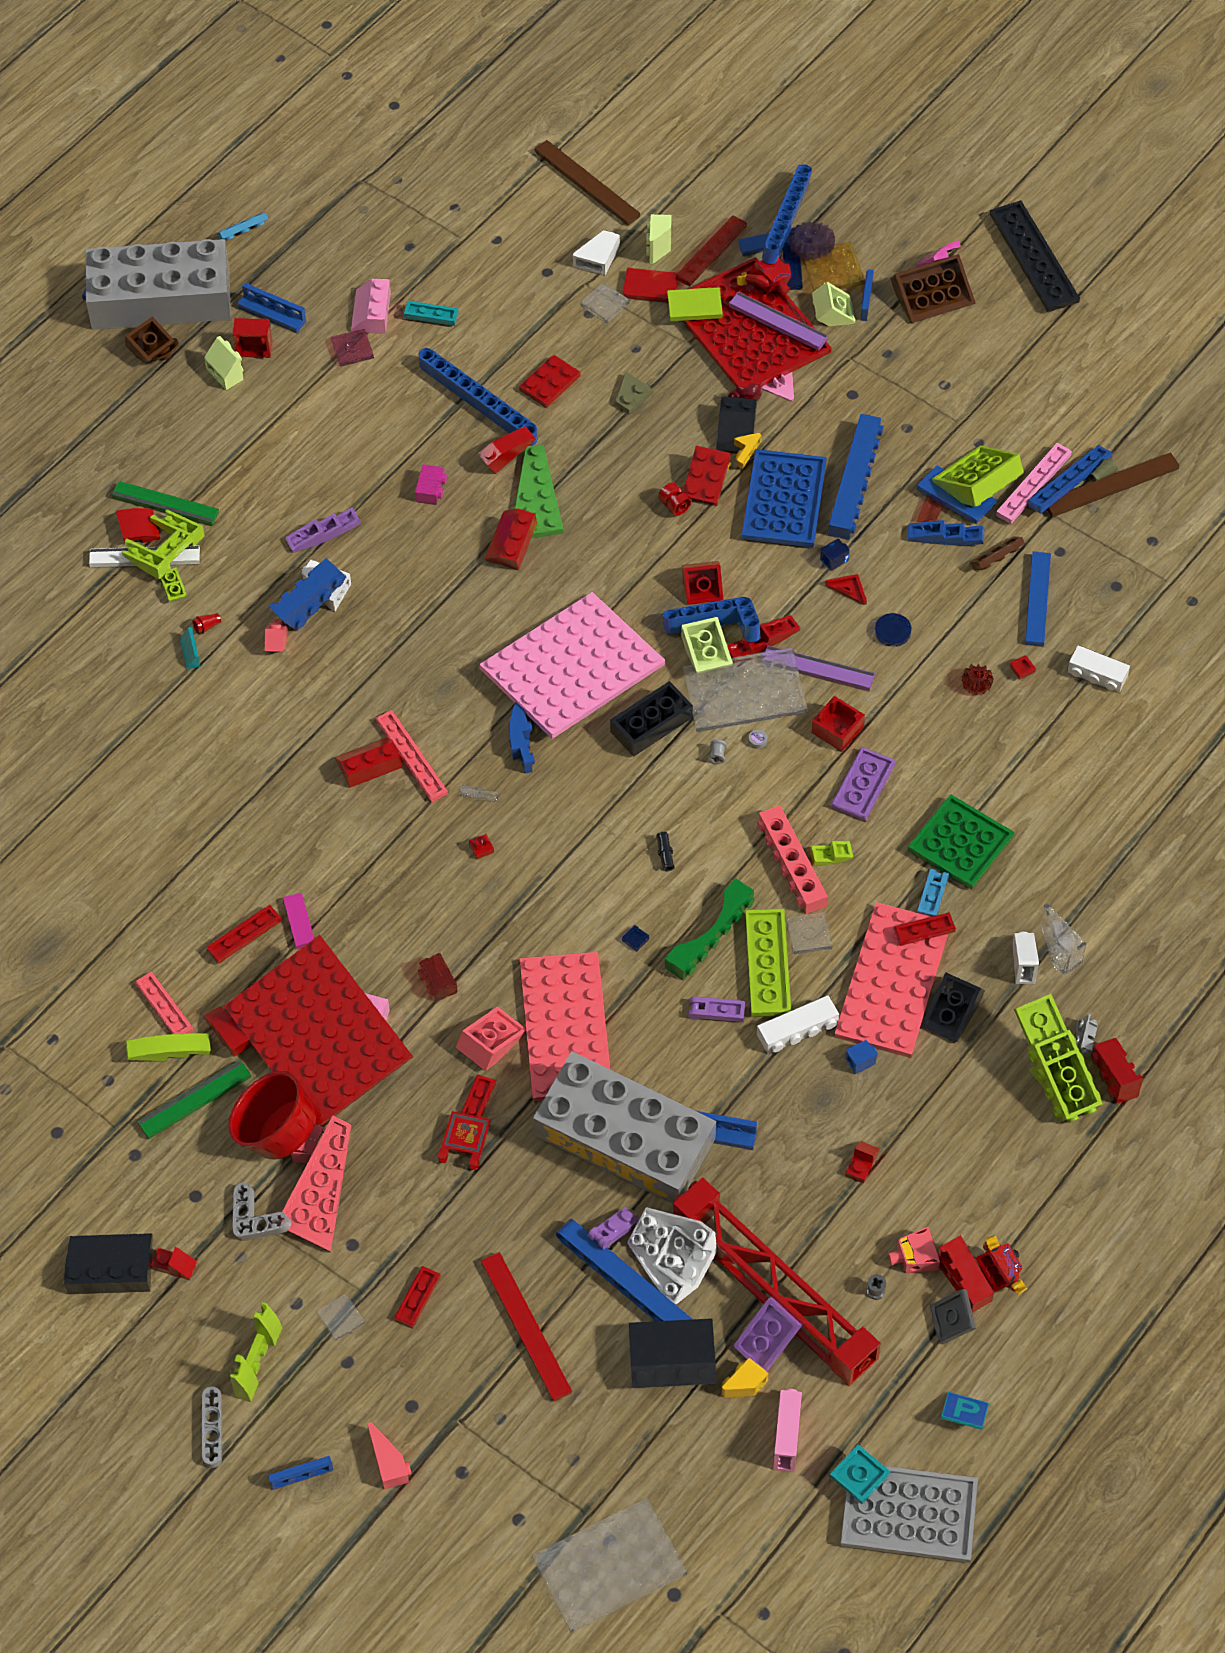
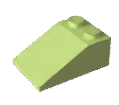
M718 617L682 625L681 637L688 657L697 674L733 665Z

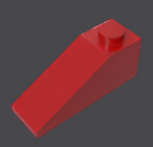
M524 426L491 442L478 454L496 474L534 442L536 438Z

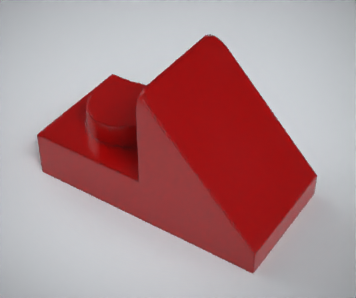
M861 1141L854 1149V1156L846 1170L845 1176L864 1183L880 1148Z
M158 1247L150 1266L151 1269L190 1280L197 1261L177 1247L174 1248L173 1252Z

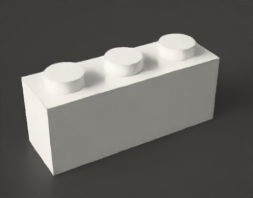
M1077 646L1069 662L1068 673L1088 680L1093 684L1106 687L1108 690L1120 693L1128 677L1130 666L1084 647Z

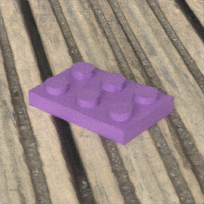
M768 1298L736 1341L734 1347L746 1359H752L768 1372L802 1324L775 1299Z

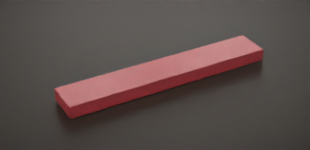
M390 710L376 717L377 724L385 736L394 741L401 759L432 803L448 795L447 789L394 712Z

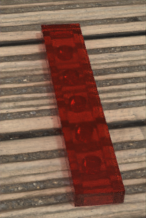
M732 215L676 274L675 280L690 287L747 227V222Z

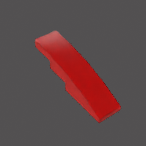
M792 615L760 625L761 638L758 641L748 642L742 636L740 641L727 645L732 662L736 663L765 651L767 645L774 646L800 631L799 625Z

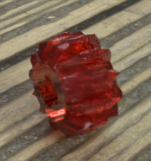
M979 663L976 667L971 664L969 668H965L961 678L963 688L968 689L969 693L975 692L976 696L979 692L984 695L986 690L990 691L994 680L991 670H987L986 665L980 667Z

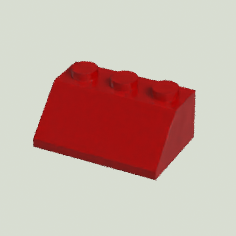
M519 508L503 511L485 560L519 570L538 523L536 514Z
M388 737L335 757L349 788L402 768L401 755L394 741Z

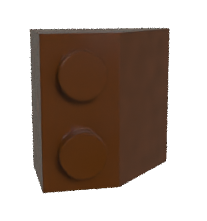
M153 316L125 336L126 347L136 358L149 362L175 343V340Z

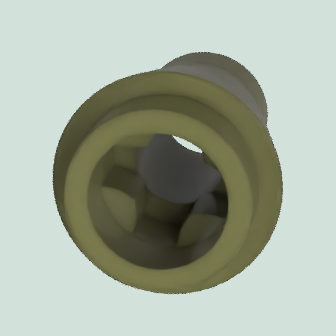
M1111 458L1104 459L1090 476L1094 481L1113 475L1118 469L1117 464Z

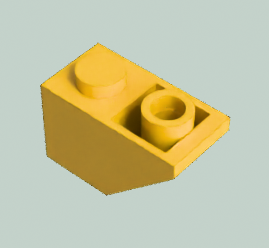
M748 1358L745 1363L743 1361L739 1363L732 1377L728 1376L721 1384V1395L724 1398L755 1396L768 1382L769 1373L752 1359Z

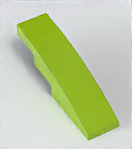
M206 1033L168 1034L126 1040L125 1042L127 1060L166 1061L168 1057L188 1058L189 1054L209 1055L211 1051L209 1034Z

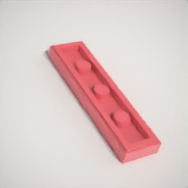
M152 971L135 981L138 989L171 1034H186L194 1031L191 1024Z

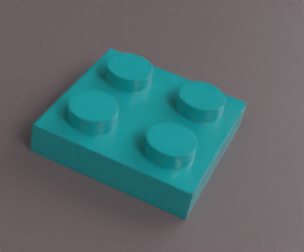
M858 1444L830 1473V1478L860 1504H863L890 1476L891 1471Z

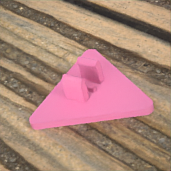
M792 372L785 376L782 374L779 379L774 378L773 382L763 386L762 389L793 401Z

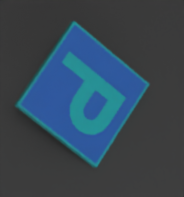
M948 1391L941 1419L982 1430L989 1403Z

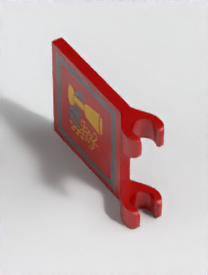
M452 1111L443 1143L438 1153L439 1162H447L449 1150L472 1155L470 1158V1169L477 1170L491 1119Z

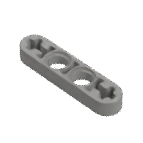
M211 1386L206 1388L202 1394V1458L207 1467L216 1468L222 1462V1396L218 1388ZM212 1393L215 1394L214 1406H211L209 1400ZM209 1413H216L218 1415L217 1420L214 1422L207 1421L206 1417ZM209 1433H216L218 1435L217 1440L214 1442L207 1441L206 1437ZM210 1448H214V1461H210L207 1458L211 1455Z

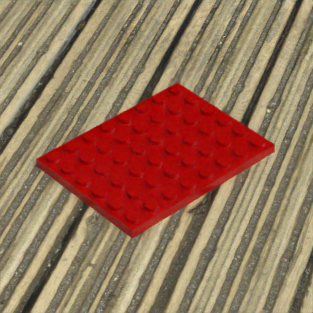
M756 257L690 288L720 287L722 318L682 321L735 387L747 388L750 383L763 387L773 382L774 378L779 379L782 374L785 376L832 351L827 342L818 351L729 307V302L740 292L815 329L787 294L782 296L778 290L768 293L755 283H747L743 286L737 284V276H741L743 272L749 274L754 263L759 262Z
M320 935L224 1005L225 1009L273 1072L285 1071L291 1073L300 1082L304 1092L314 1105L316 1111L315 1124L323 1126L331 1120L332 1116L339 1114L413 1058L407 1047Z

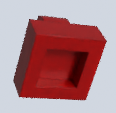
M487 834L469 840V845L476 859L494 853V847Z

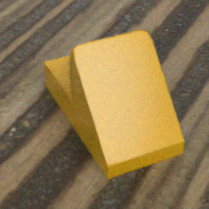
M760 433L734 438V445L742 449L735 458L737 459V467L742 470L762 441Z

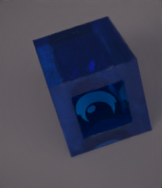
M838 538L821 548L820 560L830 571H833L849 561V547Z

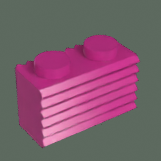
M422 465L415 490L417 502L437 505L438 499H442V484L447 482V474L444 472V467Z

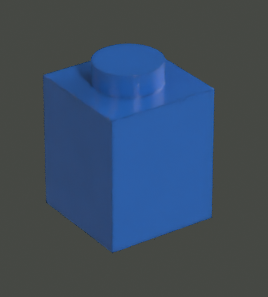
M865 1040L846 1049L845 1060L854 1074H857L875 1065L878 1053L873 1045L870 1046L869 1042Z

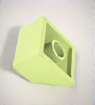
M826 282L812 292L815 316L819 322L827 326L855 323L851 296L829 282Z

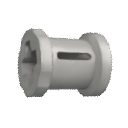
M720 739L712 740L710 742L711 754L708 755V760L713 764H722L725 762L724 750L727 748V743Z

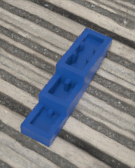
M944 520L909 523L907 538L910 541L929 544L979 545L984 544L985 529L983 525L965 527L964 523L945 524Z

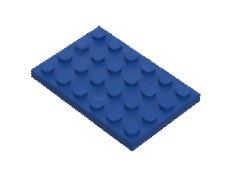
M756 449L742 539L814 548L827 457Z

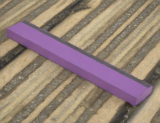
M740 292L729 302L730 308L818 351L828 339V335Z
M768 645L762 659V664L866 691H870L875 677L873 672Z

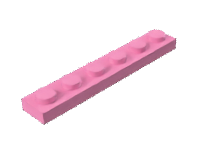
M1056 443L997 510L996 516L1012 524L1027 507V501L1042 490L1069 459L1072 451Z

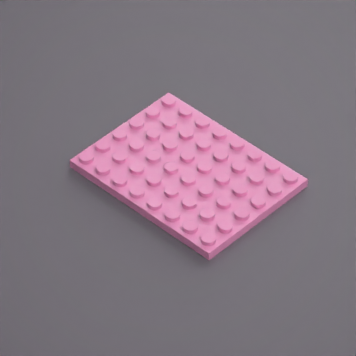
M591 592L482 662L479 669L514 703L517 702L524 712L553 739L664 666L665 659Z

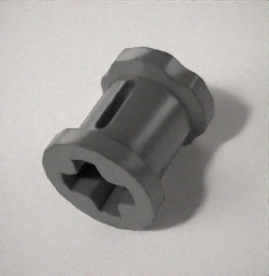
M872 1275L868 1279L866 1292L869 1298L879 1300L883 1298L885 1293L886 1280L881 1275Z

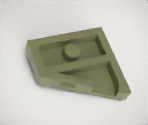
M626 372L618 393L616 406L630 415L653 393V389Z

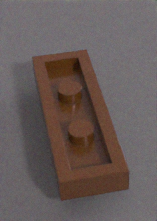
M1013 536L970 561L972 568L985 570L991 566V563L1003 560L1008 553L1018 551L1019 547L1025 544L1023 537Z

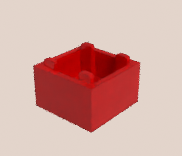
M234 318L232 336L235 352L237 351L241 357L271 358L273 341L270 320Z
M833 696L812 720L811 733L843 752L863 729L865 714Z

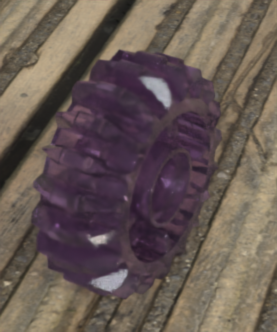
M810 221L808 223L802 222V225H796V228H792L789 235V246L791 252L795 253V256H800L801 259H822V256L827 257L828 253H832V249L835 246V236L832 229L828 225H823V222L820 224L816 221L814 223Z

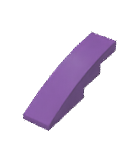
M351 507L338 516L333 513L320 522L315 519L285 538L292 551L296 552L333 539L362 523L354 508Z

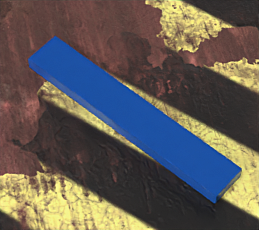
M1097 445L1027 501V506L1039 513L1044 512L1088 477L1104 459L1112 458V452Z
M1032 552L1025 645L1044 646L1051 553Z

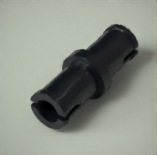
M660 832L656 835L662 870L672 871L675 866L672 858L673 848L670 847L668 837L669 834L667 832Z

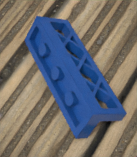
M243 284L244 295L237 303L239 309L262 319H269L270 322L295 333H298L305 324L304 307L250 284Z
M697 1111L716 1121V1136L713 1143L753 1150L757 1133L756 1121Z

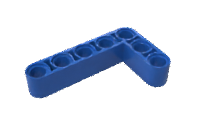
M738 597L676 608L663 613L664 632L667 634L681 633L682 625L718 617L720 626L738 623L744 639L748 642H755L761 638L760 621L753 603L748 597Z

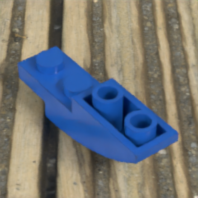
M516 702L510 718L511 755L513 760L520 758L524 772L530 773L532 772V764H535L533 753L529 754L528 750L530 749V732H533L531 722L526 719L528 715Z

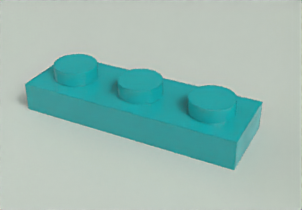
M407 301L404 318L455 326L459 309Z

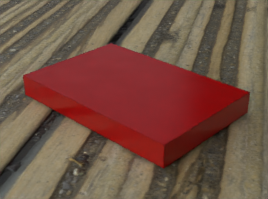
M627 268L622 298L668 303L667 292L668 290H676L678 273Z

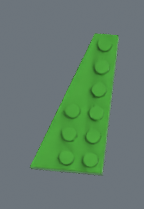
M543 444L530 446L525 449L515 509L519 508L536 514L538 523L532 538L564 533Z

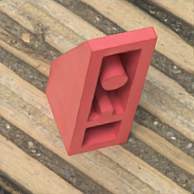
M372 1422L367 1423L384 1489L409 1483L408 1475L412 1474L409 1462H404L403 1455Z

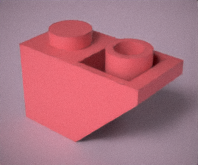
M273 620V623H269L265 628V651L283 652L286 649L288 624L284 623L283 620Z

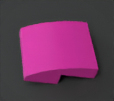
M959 240L926 255L916 266L948 258L949 252L961 247Z

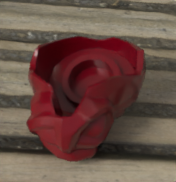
M750 383L747 388L736 387L727 397L757 399L758 401L762 395V387L758 384Z

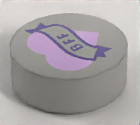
M754 730L749 734V744L751 747L761 749L767 745L768 737L764 731Z

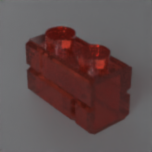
M441 953L419 962L420 969L418 974L422 981L425 980L428 984L426 989L429 996H434L436 1001H440L458 992L457 983Z

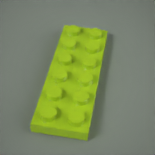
M745 910L751 1017L781 1016L791 1011L785 910Z

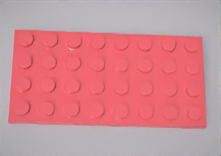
M876 902L837 1024L835 1038L857 1044L867 1040L870 1046L873 1045L876 1049L909 1058L912 1057L948 934L899 946L894 933V926L931 916Z
M598 952L520 958L533 1102L543 1101L571 1051L610 1069Z

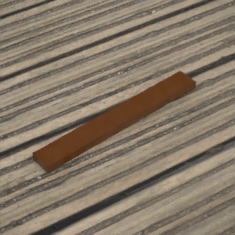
M548 140L535 148L536 154L627 226L640 217L639 211Z
M1170 452L1071 490L1047 508L1053 518L1178 470L1180 465Z

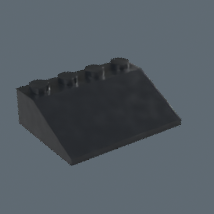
M153 1234L70 1236L64 1273V1286L67 1294L150 1292Z
M712 1318L628 1323L632 1388L717 1384Z

